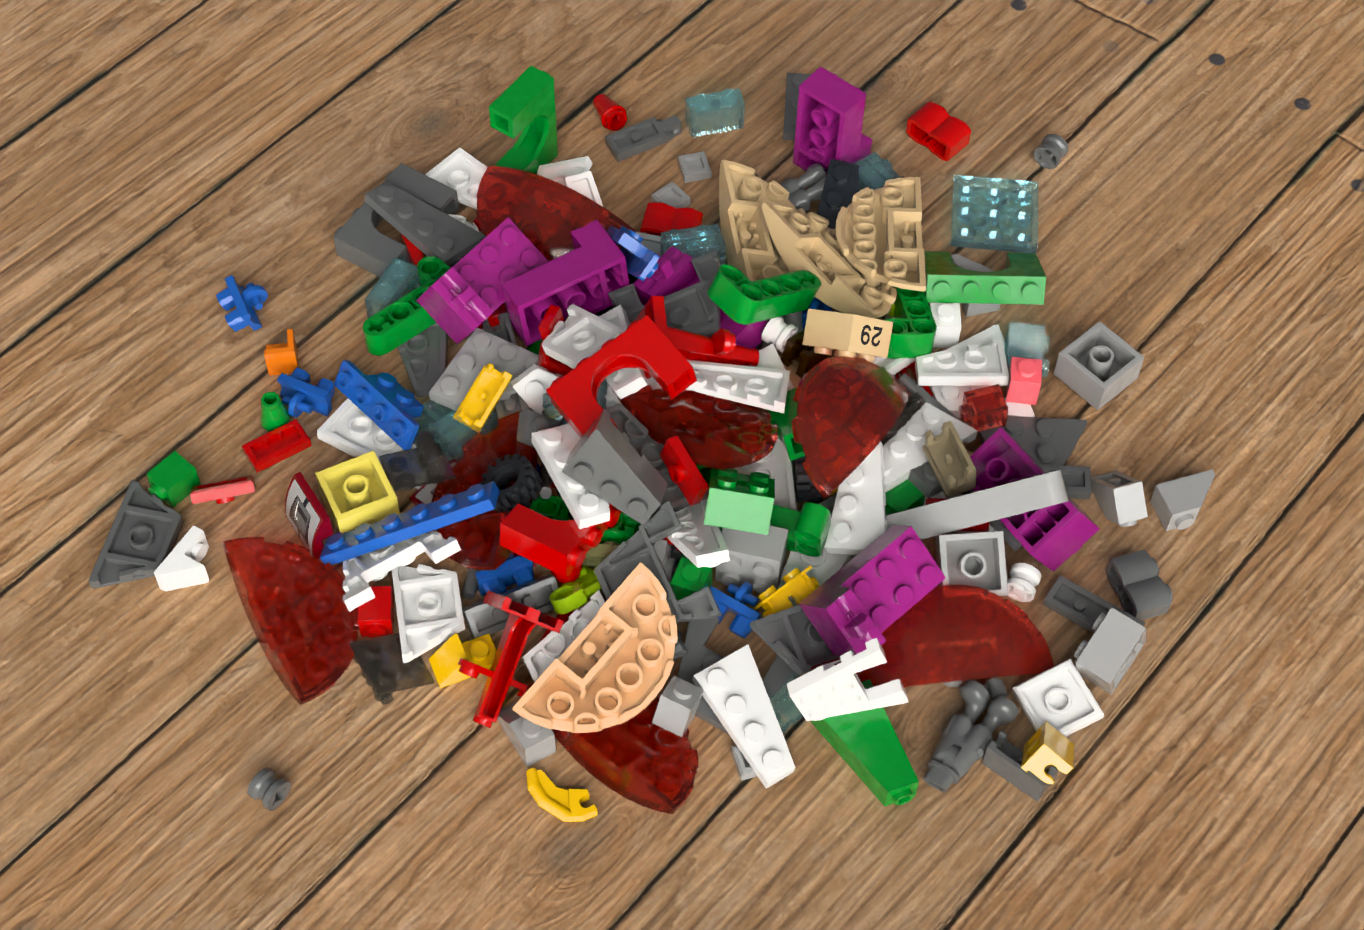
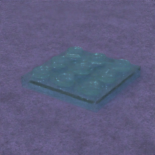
M954 175L950 246L1036 253L1038 247V182Z

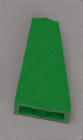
M870 679L861 682L865 689L874 687ZM884 707L810 721L884 807L894 803L895 805H903L911 801L916 795L919 780Z

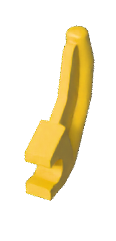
M530 768L526 771L527 789L539 807L564 822H583L598 815L595 804L587 808L580 805L582 802L590 800V794L587 789L566 790L558 788L542 770Z

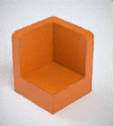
M287 329L288 343L266 345L264 357L269 376L281 375V373L290 374L296 368H299L298 348L293 329Z

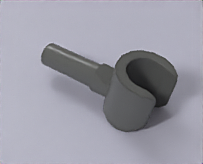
M992 678L981 684L987 689L991 701L996 696L1007 697L1006 688L1001 679ZM963 685L959 686V693H960V694H961V687H962Z

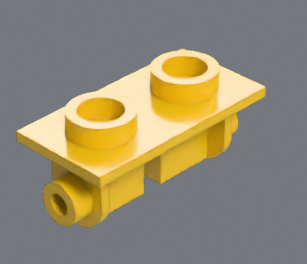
M811 565L802 572L796 567L782 578L786 584L778 590L772 585L758 597L762 602L753 607V609L756 610L762 606L765 610L763 617L794 607L788 599L790 596L799 605L802 600L820 586L816 578L813 576L809 578L806 574L812 568Z

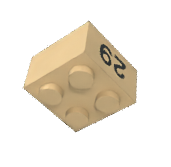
M808 309L802 345L813 346L814 353L832 356V350H834L833 356L855 359V354H857L856 360L874 362L875 357H888L893 322L855 314Z

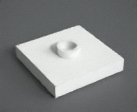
M1071 659L1012 689L1013 694L1035 731L1047 721L1067 737L1104 717L1103 711Z

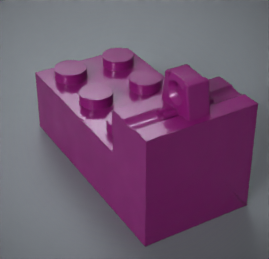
M821 66L799 85L793 164L806 171L810 165L818 163L822 165L827 176L831 159L858 164L859 168H861L870 159L872 139L862 134L866 93Z
M508 217L431 285L416 301L449 337L458 344L505 302L502 288L503 283L547 263L548 260Z
M598 220L589 223L585 227L571 231L573 251L502 284L510 322L526 346L542 339L538 326L550 305L561 307L565 322L569 317L567 309L572 304L595 314L613 305L608 293L630 285L625 256Z
M671 246L658 259V268L650 278L646 277L644 281L638 279L633 283L641 304L646 305L651 296L665 297L699 283L700 280L691 261L694 258ZM720 309V328L734 333L737 345L755 348L762 341L761 336L768 323L767 320L743 325L733 321Z
M1002 427L970 456L976 468V488L973 489L974 492L1046 473L1016 439ZM1069 497L1068 502L999 519L1031 556L1053 572L1071 555L1079 551L1083 547L1082 545L1100 529Z
M894 524L802 600L799 606L834 656L840 657L849 651H853L854 655L866 650L865 643L877 638L880 645L884 644L886 639L882 632L946 577L913 527Z

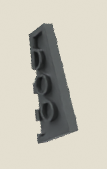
M387 181L365 193V203L425 255L438 257L448 266L463 258L486 238V235Z

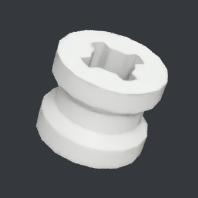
M782 317L772 318L764 328L761 340L766 343L775 344L776 349L783 353L787 339L797 334L798 327L793 324L787 325Z
M1015 563L1011 566L1009 572L1010 579L1007 580L1008 596L1019 602H1030L1034 599L1036 593L1035 586L1041 580V573L1032 565Z

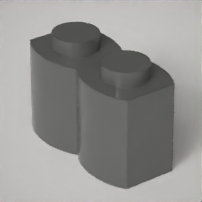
M1145 549L1109 560L1105 570L1114 592L1119 596L1121 606L1125 612L1141 621L1168 612L1173 601L1172 590L1158 576V564Z

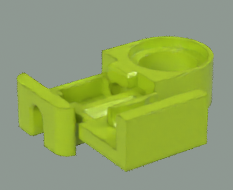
M582 565L579 578L573 582L563 583L565 585L553 591L549 599L556 614H566L587 603V599L598 590L601 591L602 588L594 570Z

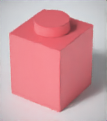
M1011 357L1008 370L1009 382L1008 386H1006V402L1036 405L1042 380V359Z

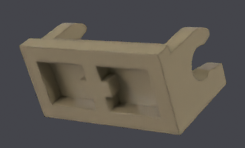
M952 421L943 423L941 427L942 432L938 436H934L932 431L928 430L925 434V445L922 446V451L946 498L976 488V468Z

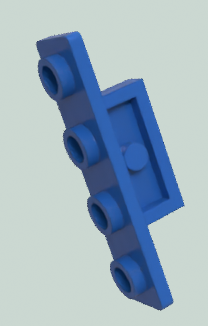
M610 226L607 233L621 247L620 250L626 260L627 272L641 281H644L646 277L650 278L658 268L659 263L657 261L660 256L641 244L643 238L624 226H621L620 229Z
M343 360L334 385L403 450H410L419 429V424L412 417H420L424 406L415 398L412 392L402 387L393 375L388 373L365 375L351 361Z

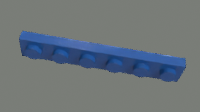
M494 481L484 485L476 484L464 492L455 495L447 494L438 501L426 505L418 504L409 511L400 514H390L378 522L361 524L355 530L343 534L335 533L326 539L320 559L328 567L494 510L500 491Z

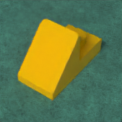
M456 633L428 660L441 689L470 678V676L458 672L461 666L458 664L460 658L491 669L497 650L490 634L461 643Z

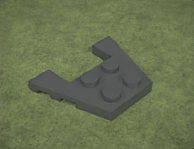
M716 250L691 259L700 280L699 283L664 297L667 326L707 337L712 336L720 329V308L707 294V290L720 267V259ZM633 283L608 293L612 304L615 307L621 305L631 323L635 321L645 306L641 304Z
M670 501L665 502L650 520H647L644 525L639 526V530L628 541L622 542L594 569L607 600L641 562L653 573L666 591V600L672 615H675L676 623L722 616L709 587L679 601L674 593L653 546V543L683 529Z
M717 617L689 621L684 642L688 653L681 657L677 677L695 685L692 681L695 674L724 658L704 647L718 625L719 619ZM778 655L764 679H762L769 699L777 696L787 686V683L800 676ZM702 696L695 716L728 734Z

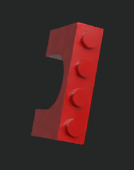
M648 315L641 320L632 322L626 331L615 339L606 341L599 351L591 357L582 359L576 365V368L565 376L556 378L550 387L546 389L552 404L580 438L583 437L604 410L597 402V393L601 383L607 376L617 370L638 368L646 371L658 382L671 399L697 381L693 366Z
M552 480V487L556 488V486H555V484H554V482H553V480ZM609 503L610 521L579 529L575 520H554L521 504H517L500 523V546L566 578L574 568H579L582 565L587 552L592 547L598 546L604 532L609 527L615 526L622 511Z

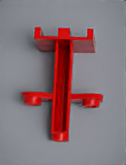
M651 296L635 319V321L641 320L648 315L687 360L756 367L759 363L758 349L737 345L735 334L730 333L727 329L720 328L711 337L667 326L664 296ZM644 371L646 379H650L652 376Z
M487 591L483 603L509 613L491 669L460 658L458 664L461 666L458 672L477 679L479 673L488 676L472 721L491 728L492 723H496L509 686L518 688L517 696L520 697L531 687L512 678L532 629L537 625L560 633L564 621L543 614L532 607L512 601V599Z

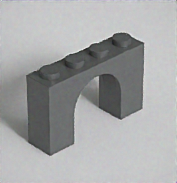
M402 163L394 171L390 172L384 181L395 185L447 215L455 214L459 209L457 190ZM364 203L353 212L345 225L339 227L335 232L333 238L336 254L393 284L409 266L407 246L377 231L376 227L384 218L367 203Z

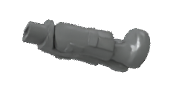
M815 163L810 165L806 173L798 179L789 177L779 184L789 192L788 200L796 209L803 208L805 212H808L810 202L821 199L826 173L822 165Z
M967 680L961 687V696L965 702L963 713L955 714L948 720L942 730L941 739L933 752L931 760L927 764L929 770L923 777V780L928 785L943 793H946L952 783L957 784L960 778L968 773L976 760L981 759L985 755L988 745L994 741L992 732L1001 725L1013 722L1019 713L1017 706L1006 697L996 696L990 703V695L987 689L973 680ZM989 705L987 714L982 723L973 725L976 719L986 710L987 706Z

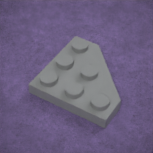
M476 328L430 390V400L457 411L484 365L487 366L490 363L494 365V369L501 373L506 371L512 375V381L533 364L538 365L539 355L480 328ZM511 383L499 401L510 399V395L517 393Z

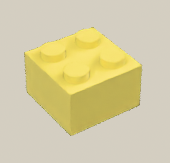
M374 451L315 473L320 495L338 533L343 534L355 530L364 523L372 524L393 513L400 514L397 496Z

